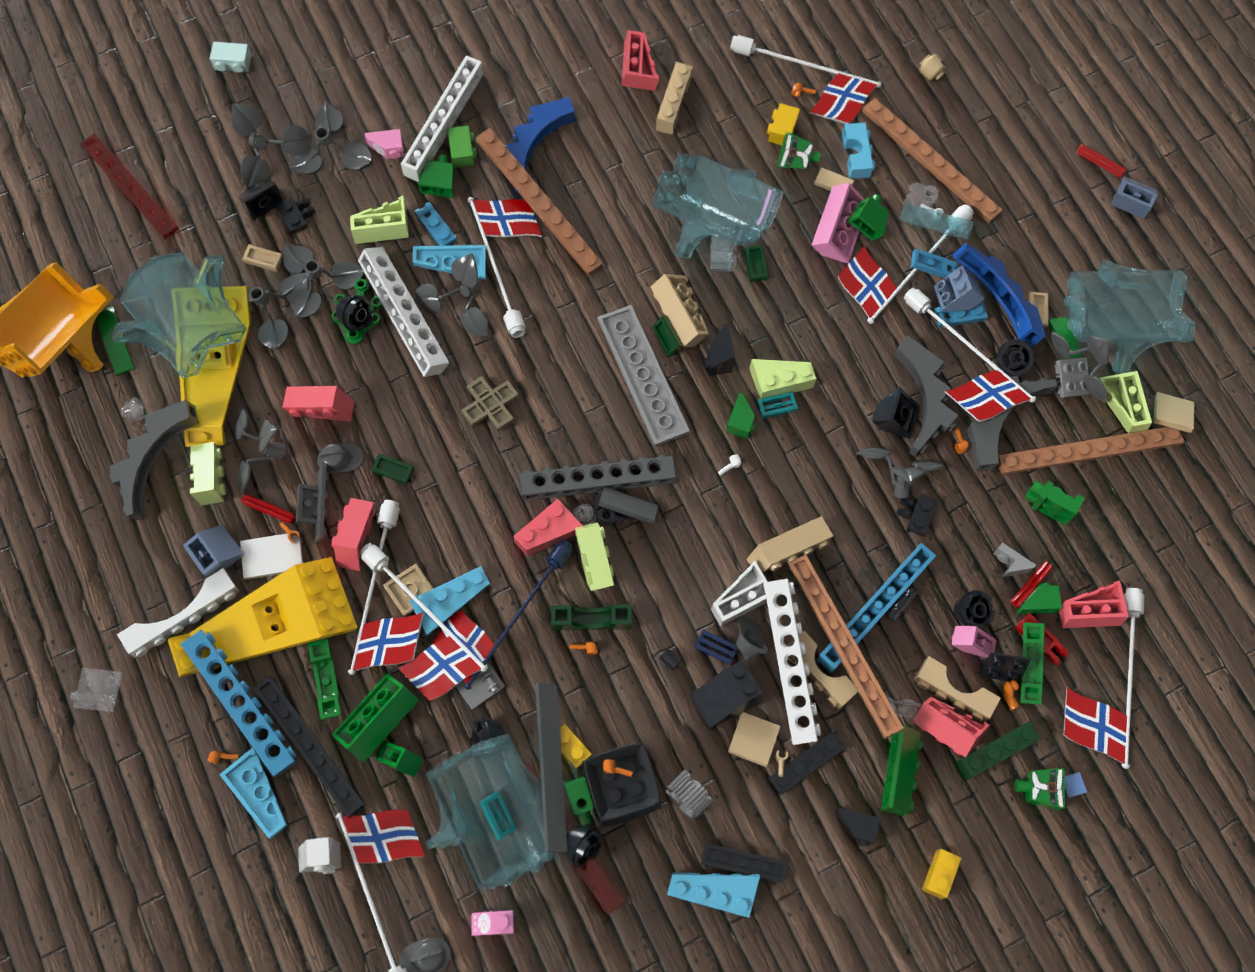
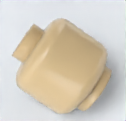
M929 54L920 63V72L929 81L933 79L938 80L945 73L943 71L945 63L935 54L932 56Z

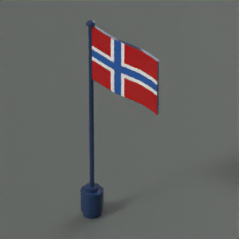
M565 540L556 543L547 556L550 567L495 645L486 633L465 615L462 609L454 613L445 626L486 665L552 569H563L573 555L574 547ZM442 629L432 642V645L449 635ZM481 670L464 679L465 689L470 690L472 688L471 685Z

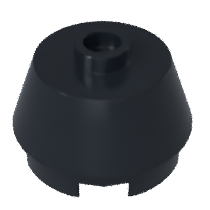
M362 295L347 296L339 301L336 307V317L349 331H359L363 327L367 328L372 322L371 306L373 305Z
M1019 339L1009 340L999 348L996 362L998 367L1007 375L1021 376L1031 369L1034 363V352L1025 341Z
M979 590L969 591L955 602L954 614L957 620L965 626H977L981 629L989 625L994 619L995 611L992 610L991 604L993 600L989 595Z
M484 717L480 720H474L473 724L476 725V731H472L471 734L473 748H477L479 752L476 754V757L487 759L503 751L506 733L501 722Z
M576 825L567 833L568 852L564 854L573 866H579L584 869L587 867L586 862L590 858L594 860L602 845L598 841L603 836L597 832L596 828Z

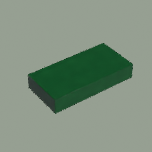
M763 245L745 247L744 251L750 282L768 280Z
M662 316L652 326L668 357L674 356L684 346L668 316Z
M378 454L371 471L372 473L407 485L415 468L407 463Z

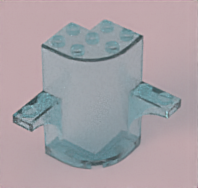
M678 154L673 171H662L652 206L685 221L680 240L676 246L675 256L691 258L696 246L703 239L711 235L718 236L735 245H749L761 238L760 233L764 229L768 230L772 224L784 191L756 179L757 172L752 169H731L699 154Z
M183 252L152 257L150 261L143 264L128 277L120 297V302L135 320L117 323L112 335L115 342L138 343L154 349L170 362L182 378L198 375L210 348L241 342L247 329L233 313L223 293L221 272L224 258L221 255L206 256L198 271Z
M1102 260L1098 271H1071L1070 278L1067 279L1068 295L1064 299L1068 312V329L1072 331L1073 335L1081 343H1087L1089 336H1095L1100 339L1110 338L1117 342L1118 351L1112 363L1113 371L1116 374L1128 373L1135 359L1153 345L1163 342L1193 341L1196 323L1181 312L1188 276L1181 270H1141L1120 266L1110 260Z
M509 734L471 746L470 749L464 752L460 751L425 773L438 800L441 811L439 831L426 841L429 849L436 847L443 849L450 844L453 846L459 845L478 889L487 887L488 889H493L498 885H503V887L509 886L514 883L515 877L527 871L531 873L537 872L543 867V863L555 857V853H545L541 779L530 773L524 766ZM496 791L500 792L517 828L501 840L496 839L479 803L485 800L486 797L493 795ZM493 800L503 818L502 820L506 828L509 829L496 800Z

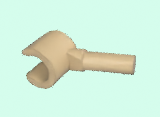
M778 750L775 754V760L779 764L778 776L783 777L784 764L788 758V752L786 751L785 757L781 758L778 755Z

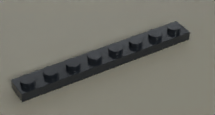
M269 676L254 687L255 692L346 817H351L365 806V803L273 678Z

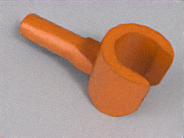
M796 83L791 91V94L796 97L800 96L801 92L816 94V90L805 88L801 83Z
M955 428L959 442L955 444V449L958 454L967 451L968 442L962 438L960 428Z
M284 522L280 523L292 544H295L291 540L292 536L297 535L301 539L297 531L290 530Z
M593 642L582 645H569V649H586L587 655L598 653L597 646Z
M212 751L209 754L208 761L219 764L220 758L239 759V754H225Z
M605 760L603 762L605 773H619L629 777L632 776L633 772L615 767V760Z

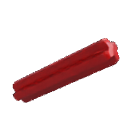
M1081 144L1077 150V154L1119 178L1126 171L1124 167L1084 144Z
M244 494L241 499L244 505L286 523L293 524L296 519L294 513L252 495Z
M1044 562L1010 601L1011 605L1017 609L1021 607L1051 572L1053 566L1048 562Z

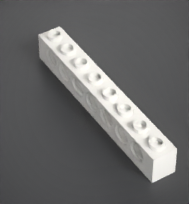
M467 55L465 56L403 159L401 167L404 176L419 182L427 162L432 161L448 135V128H452L482 78L483 68L481 61Z
M383 247L364 249L358 262L423 377L442 374L449 361Z
M789 579L764 583L792 743L796 745L818 741V736H821L819 723L816 724L814 718L817 715L816 703H812L810 696L814 695L813 686L807 680L810 670L808 662L804 663L803 655L806 654L805 643H801L799 636L803 634L801 622L797 623L796 620L799 610L797 602L793 603L792 595L795 594L794 583H790ZM780 595H785L787 597V604L781 607L777 604V598ZM783 615L790 616L791 623L789 626L785 627L781 624L780 619ZM786 635L794 637L795 643L793 646H787L784 643ZM790 655H795L798 658V664L794 667L788 664V657ZM794 675L802 678L801 686L796 687L792 684L791 678ZM801 695L806 699L805 706L799 707L796 705V696ZM799 717H808L810 721L809 726L802 727L798 721Z

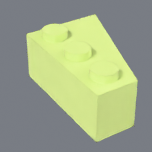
M398 197L397 201L390 204L385 202L382 204V207L372 210L370 208L350 216L351 232L355 244L409 238L407 209L404 197Z
M751 359L749 369L759 399L792 391L794 393L814 387L816 382L811 362Z
M1138 371L1099 378L1106 389L1107 404L1127 433L1148 430L1152 421Z
M214 442L191 446L190 465L193 466V474H190L191 481L194 480V488H190V494L201 506L224 502V495H226L225 484H222V477L225 475L224 468L220 464V459H223L222 450Z
M598 523L576 527L575 533L589 589L593 591L614 586L612 579L614 572L612 565H609L608 562L610 554L608 546H604L603 539L606 538L604 528L600 527Z

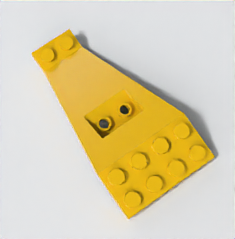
M248 286L172 289L181 401L187 400L196 406L199 420L198 424L184 430L185 447L214 442L216 446L225 445L224 422L251 326ZM198 352L202 354L201 359L197 357ZM216 352L221 354L220 358L216 357Z
M329 557L292 566L192 632L169 638L168 643L180 678L199 673V670L180 644L200 630L212 634L216 640L213 644L217 649L221 648L228 657L225 661L228 664L355 631L358 627L333 559ZM265 609L271 610V613H267ZM271 627H276L277 631H273ZM210 648L203 650L202 658H207L210 655ZM218 664L214 668L221 667L222 665Z

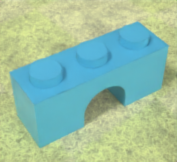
M866 123L845 124L842 132L844 149H854L858 152L849 156L847 162L849 178H870L872 171L875 170V160H872L871 157L873 149L872 145H869L870 131L867 130Z

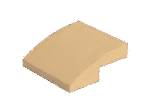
M745 712L741 713L728 753L767 767L780 726Z

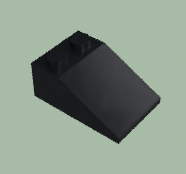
M743 660L724 669L690 694L709 729L763 702V692Z

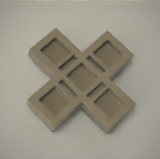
M482 376L466 386L476 401L463 408L461 412L472 427L488 417L496 429L500 431L514 421V418L505 406L517 399L519 394L508 380L493 390Z

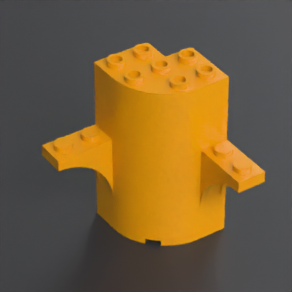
M57 262L48 265L28 286L0 307V366H4L22 378L25 376H36L42 374L67 349V352L72 357H76L81 362V366L85 370L90 372L100 370L104 364L100 361L93 348L92 327L98 314L109 304L114 296L101 283L84 290Z

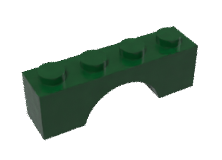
M611 604L607 607L595 609L578 608L572 605H551L552 630L631 629L632 608L631 604Z
M1029 721L955 763L965 780H968L1039 741L1041 738Z

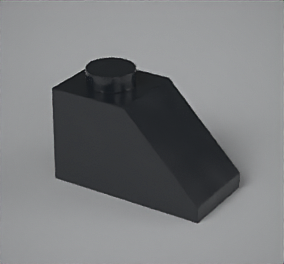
M840 807L836 809V816L852 840H856L858 845L865 847L876 843L880 823L879 817Z

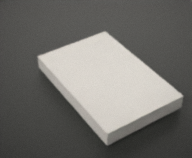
M280 534L240 541L241 550L245 554L242 556L243 578L249 580L279 575L292 566L303 563L301 539L297 535L292 536L291 540L295 543L292 544L288 539V534Z

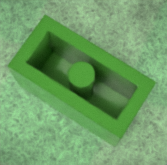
M469 126L448 128L453 168L473 166V158H477L476 149L471 145V143H475L473 132L470 133Z

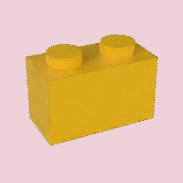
M781 103L778 110L774 109L772 115L774 122L769 124L767 130L769 142L782 145L785 132L793 134L800 109Z
M564 723L560 727L561 754L578 771L582 767V761L592 757V754Z
M943 849L936 850L922 891L940 899L947 898L961 857Z

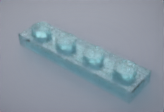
M907 203L904 204L899 218L900 222L964 240L969 239L974 226L973 221Z

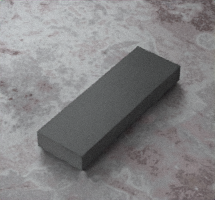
M606 487L602 490L598 506L651 524L655 521L658 505Z

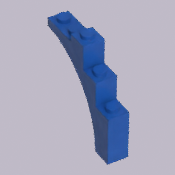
M570 97L529 107L530 115H527L529 123L514 127L515 134L512 135L514 143L505 146L525 170L534 149L541 140L559 127L575 121V111Z
M968 243L962 245L953 254L954 260L973 273L995 296L1010 318L1019 340L1025 341L1032 348L1046 336L1038 308L1024 299L1021 285L1008 278L1004 263L992 255L987 257Z

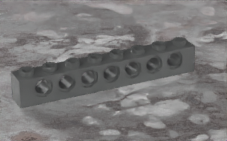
M659 455L656 458L640 457L638 460L631 461L630 459H622L614 463L604 461L596 465L585 463L579 467L568 465L562 467V469L545 468L543 471L536 472L535 470H526L524 473H520L523 501L602 492L604 487L612 490H624L675 484L676 479L673 456ZM655 467L659 469V472L653 473L650 469ZM632 470H639V471H640V474H639V475H633V474L631 473V471H632ZM620 472L622 475L620 477H614L612 476V473ZM595 474H600L603 476L601 479L598 480L593 478ZM576 476H581L584 478L580 482L574 480ZM558 478L565 480L562 484L555 483V480ZM542 480L545 484L537 486L536 482Z

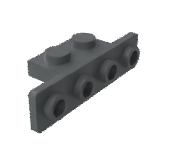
M322 465L317 471V486L299 484L297 488L296 523L315 525L314 543L321 542L325 538L327 531L326 527H324V520L327 517L325 501L328 498L326 483L329 479L326 465Z

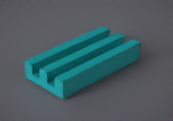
M793 391L757 400L762 419L798 410ZM791 398V400L779 402L763 407V404Z
M499 791L494 792L493 795L479 802L497 840L503 839L517 829ZM493 800H496L509 829L506 828L502 820L503 818Z

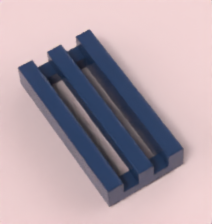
M702 630L694 647L728 665L731 664L738 650L737 645L705 630ZM704 636L707 637V638H709V639H711V640H713V641H715V642H717V643H719V644H721V645H723V646H725V647H728V648L732 649L733 651L731 652V651H729V650H727V649H725V648H723V647H721V646H719V645H717V644H715V643H712V642H710V641L704 639ZM704 643L730 657L728 659L724 656H721L701 646L700 644Z

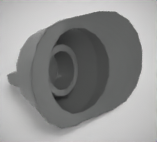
M331 443L320 451L317 463L319 468L322 465H326V472L329 473L350 472L360 467L363 462V453L357 445L352 443Z
M740 617L738 620L740 634L736 645L744 659L750 660L759 654L768 653L763 633L757 623L749 617Z
M437 937L414 942L406 946L401 953V969L406 968L407 972H440L449 964L451 950L443 939Z

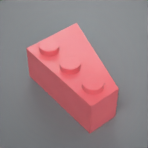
M628 30L624 41L622 86L655 91L659 82V76L655 71V63L650 55L646 35L644 32Z
M337 386L287 387L282 408L294 417L304 416L351 422L355 401Z
M351 498L349 504L345 505L343 520H340L338 523L337 536H334L332 539V548H334L337 567L360 571V551L363 548L366 536L370 534L375 515L374 502Z
M557 499L515 534L514 541L528 557L550 548V546L561 540L566 541L568 538L576 536L575 528L583 525Z
M1120 580L1109 586L1100 587L1093 592L1084 593L1066 600L1062 605V609L1059 610L1062 628L1121 626L1129 617Z
M932 697L922 704L913 721L921 730L930 733L939 742L945 743L955 753L967 757L980 744L990 726L986 722L981 725L971 720L972 716L966 714L964 717L954 712V707Z

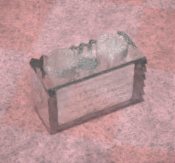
M711 233V272H732V267L736 266V255H733V250H736L737 239H733V233Z

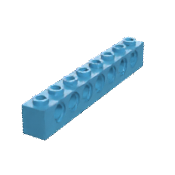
M919 544L846 625L856 644L863 639L936 557L925 545ZM831 643L816 659L830 673L841 663Z
M203 630L198 631L180 645L273 777L280 776L297 763L295 759L297 754L291 746L286 747L283 742L285 737L280 730H274L271 725L274 723L267 713L263 714L259 709L262 707L261 703L256 697L252 698L248 693L250 691L249 686L244 680L240 682L237 677L239 672L233 664L229 666L225 661L228 657L221 648L217 649L213 644L216 640L210 632L206 633ZM210 648V655L207 658H202L203 650ZM218 664H221V672L219 674H214V667ZM232 680L234 683L233 688L226 691V682ZM239 697L245 698V704L242 707L236 706V701ZM251 713H256V721L249 724L248 716ZM267 729L268 737L265 740H260L259 733ZM274 746H279L280 754L272 757L271 749Z

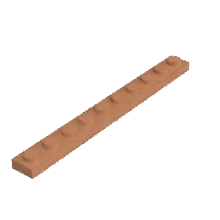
M876 98L863 107L862 112L987 223L993 221L1002 212V209Z
M489 128L476 137L477 143L585 273L589 275L602 266L601 260L492 129Z
M1163 427L998 455V465L1001 475L1182 445L1184 439L1181 430Z
M807 555L789 562L790 570L884 739L903 731L904 727Z

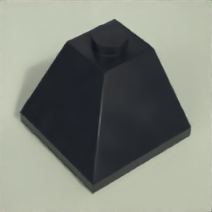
M274 181L255 186L238 196L242 206L253 221L276 208L275 204L283 200Z
M728 323L723 325L708 350L707 358H704L705 369H709L710 376L732 373L735 355Z
M897 387L877 404L872 422L883 431L910 439L920 405L901 387Z

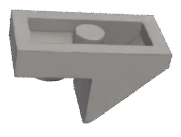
M1004 543L994 552L999 561L1009 564L1002 577L1029 573L1036 566V564Z

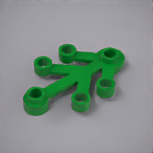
M358 279L354 284L356 295L364 296L370 290L369 283L365 279ZM337 294L335 296L334 300L336 302V305H338V300L340 298L345 297L343 294ZM379 297L372 298L371 303L373 306H371V313L376 309L382 308L383 304ZM336 311L332 313L334 322L338 323L345 330L344 336L346 341L353 345L359 344L363 339V333L373 326L379 325L381 321L377 313H372L373 318H378L376 321H372L367 328L363 327L359 331H349L335 318Z

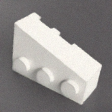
M756 561L713 603L711 611L720 627L767 603L764 583L767 580Z
M329 837L309 839L298 847L299 873L318 871V873L331 874L335 873V869L341 868L340 842Z

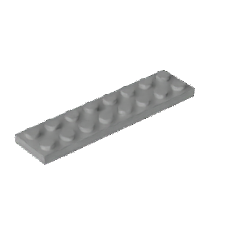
M632 305L599 316L598 323L654 446H659L689 434L690 430Z

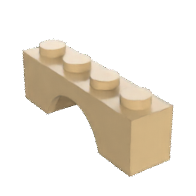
M676 62L657 116L656 131L673 135L685 92L687 93L691 82L693 66Z
M803 631V634L799 636L801 643L804 642L806 654L803 655L804 663L808 662L810 675H807V677L814 682L813 686L818 692H823L828 697L826 700L832 707L840 709L858 693V690L846 675L842 677H829L818 669L814 657L818 645ZM795 639L791 641L787 646H793V644L795 643ZM790 655L788 657L791 662L795 661L798 664L797 656Z
M930 656L924 660L914 678V681L917 682L920 688L933 691L936 697L944 701H950L960 711L965 710L969 712L972 718L977 721L985 722L991 718L1000 700L999 696L983 687L974 693L959 692L951 686L947 679V666Z

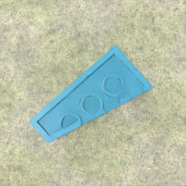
M486 245L413 246V265L452 274V263L456 259L472 253L477 266L478 279L486 281Z
M480 566L417 596V598L444 623L467 602L487 588L490 582ZM413 599L409 600L415 614L424 612L421 626L426 636L430 635L439 625Z
M251 748L219 775L266 836L272 839L287 826V822L259 756L254 748Z
M673 872L667 895L749 918L760 875Z

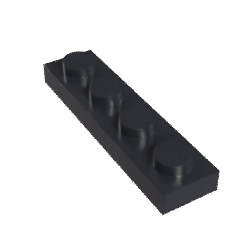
M833 731L785 765L783 777L778 776V770L768 777V780L777 793L781 795L846 747Z
M709 843L704 845L701 865L744 875L759 874L761 879L784 883L787 868L786 861Z

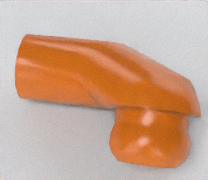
M1015 680L1007 681L1004 684L1003 696L1011 711L1020 707L1013 692L1019 689Z

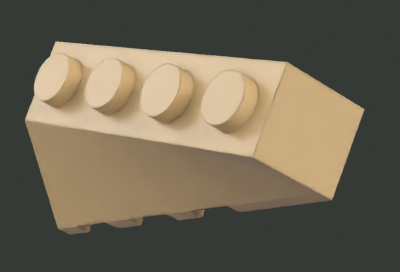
M664 274L650 288L655 299L662 307V312L668 316L684 345L683 347H695L709 333L702 315L697 313L699 308L697 302L691 298L693 292L686 285L688 282L687 276Z
M821 516L759 544L746 560L750 564L756 561L763 572L770 569L775 571L782 567L783 563H789L802 554L803 556H808L814 552L813 549L819 548V550L829 545L828 541L833 537V534Z

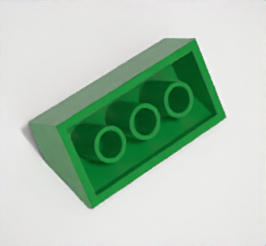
M387 673L334 731L332 736L364 763L366 759L372 756L373 751L386 740L389 733L400 724L404 716L415 707L419 699Z
M902 725L904 730L891 737L881 812L905 817L909 815V812L913 811L914 800H911L912 791L915 792L917 780L914 777L915 771H918L920 766V759H917L918 751L922 749L923 739H920V732Z

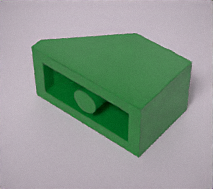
M739 392L726 432L747 439L749 433L753 434L756 423H753L755 415L743 393Z
M1051 583L1040 584L1017 610V615L1057 613L1062 609L1059 585L1052 586Z
M384 741L375 760L414 778L420 769L423 758L405 748Z

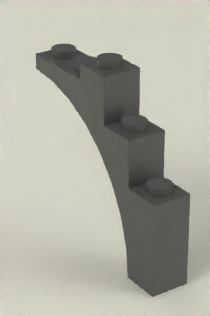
M908 335L897 348L894 357L913 376L922 399V426L916 442L909 451L915 457L919 452L922 454L929 446L927 442L930 439L934 440L939 433L944 435L947 430L951 432L957 424L955 420L958 414L944 405L950 397L945 391L951 390L949 386L937 378L943 371L941 366L944 361Z
M1008 375L1031 396L1035 397L1050 394L1057 387L1056 379L1042 378L1038 381L1023 380L1019 382L1018 376ZM1020 404L1007 409L991 419L980 422L975 420L967 428L975 472L994 470L999 464L997 449L1002 424L1007 415Z
M187 400L144 415L146 422L144 427L147 433L127 440V453L130 458L110 465V479L113 484L121 487L120 494L124 502L123 511L127 517L136 521L144 518V487L154 461L174 437L185 429L199 423L196 406Z

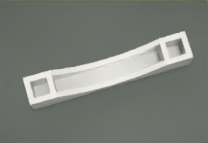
M222 568L205 579L197 597L177 615L157 623H134L117 634L129 655L134 658L142 657L152 647L163 644L169 636L176 635L182 632L188 624L199 621L201 616L207 612L215 611L221 603L234 599L240 591L228 572Z

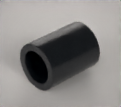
M669 648L659 658L672 671L682 661Z

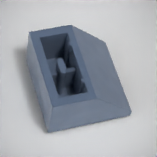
M1123 176L1111 205L1144 219L1151 210L1158 193L1154 188Z
M963 265L934 286L940 306L944 312L970 310L985 299L976 276Z
M224 525L199 532L183 544V547L201 573L207 577L222 568L226 570L245 555Z

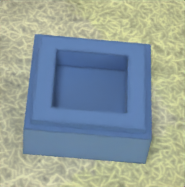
M1080 772L1065 776L1066 799L1087 792Z

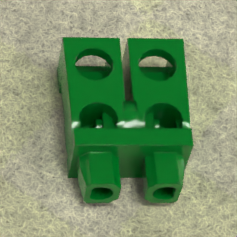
M1035 481L1027 491L1024 499L1033 503L1031 508L1035 511L1038 509L1041 513L1066 526L1078 513L1085 498L1080 495L1073 498L1063 493L1059 487L1053 486L1054 483L1050 481L1045 485Z

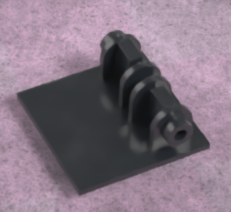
M990 652L988 658L981 660V667L983 669L979 677L1008 682L1015 680L1019 683L1031 658Z

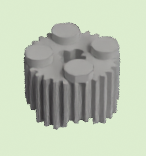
M684 770L667 786L668 789L665 792L677 804L681 803L679 806L681 811L693 819L714 800L707 795L708 792L695 779L689 777L691 774Z

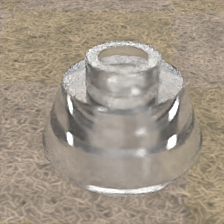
M133 397L126 401L123 407H121L122 417L126 418L127 421L141 423L145 415L141 400Z
M579 504L572 511V515L583 526L596 523L597 511L589 504Z

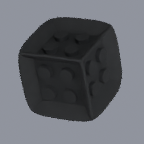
M644 743L619 747L582 761L588 790L601 828L636 819L662 808L659 788ZM605 760H615V767L633 772L632 776L629 777L619 773H605L603 762Z

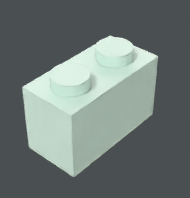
M213 42L210 61L214 70L249 72L252 54L248 44Z

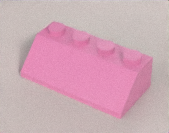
M850 183L832 187L812 242V246L822 256L843 263H849L860 232L848 220L857 205L865 200Z

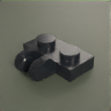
M291 196L275 204L291 235L308 228L304 219L315 214L314 207H308L311 204L309 198L301 199L295 204Z
M922 494L918 496L916 503L913 500L901 498L900 503L913 509V512L898 508L896 514L909 520L906 530L924 537L938 501Z

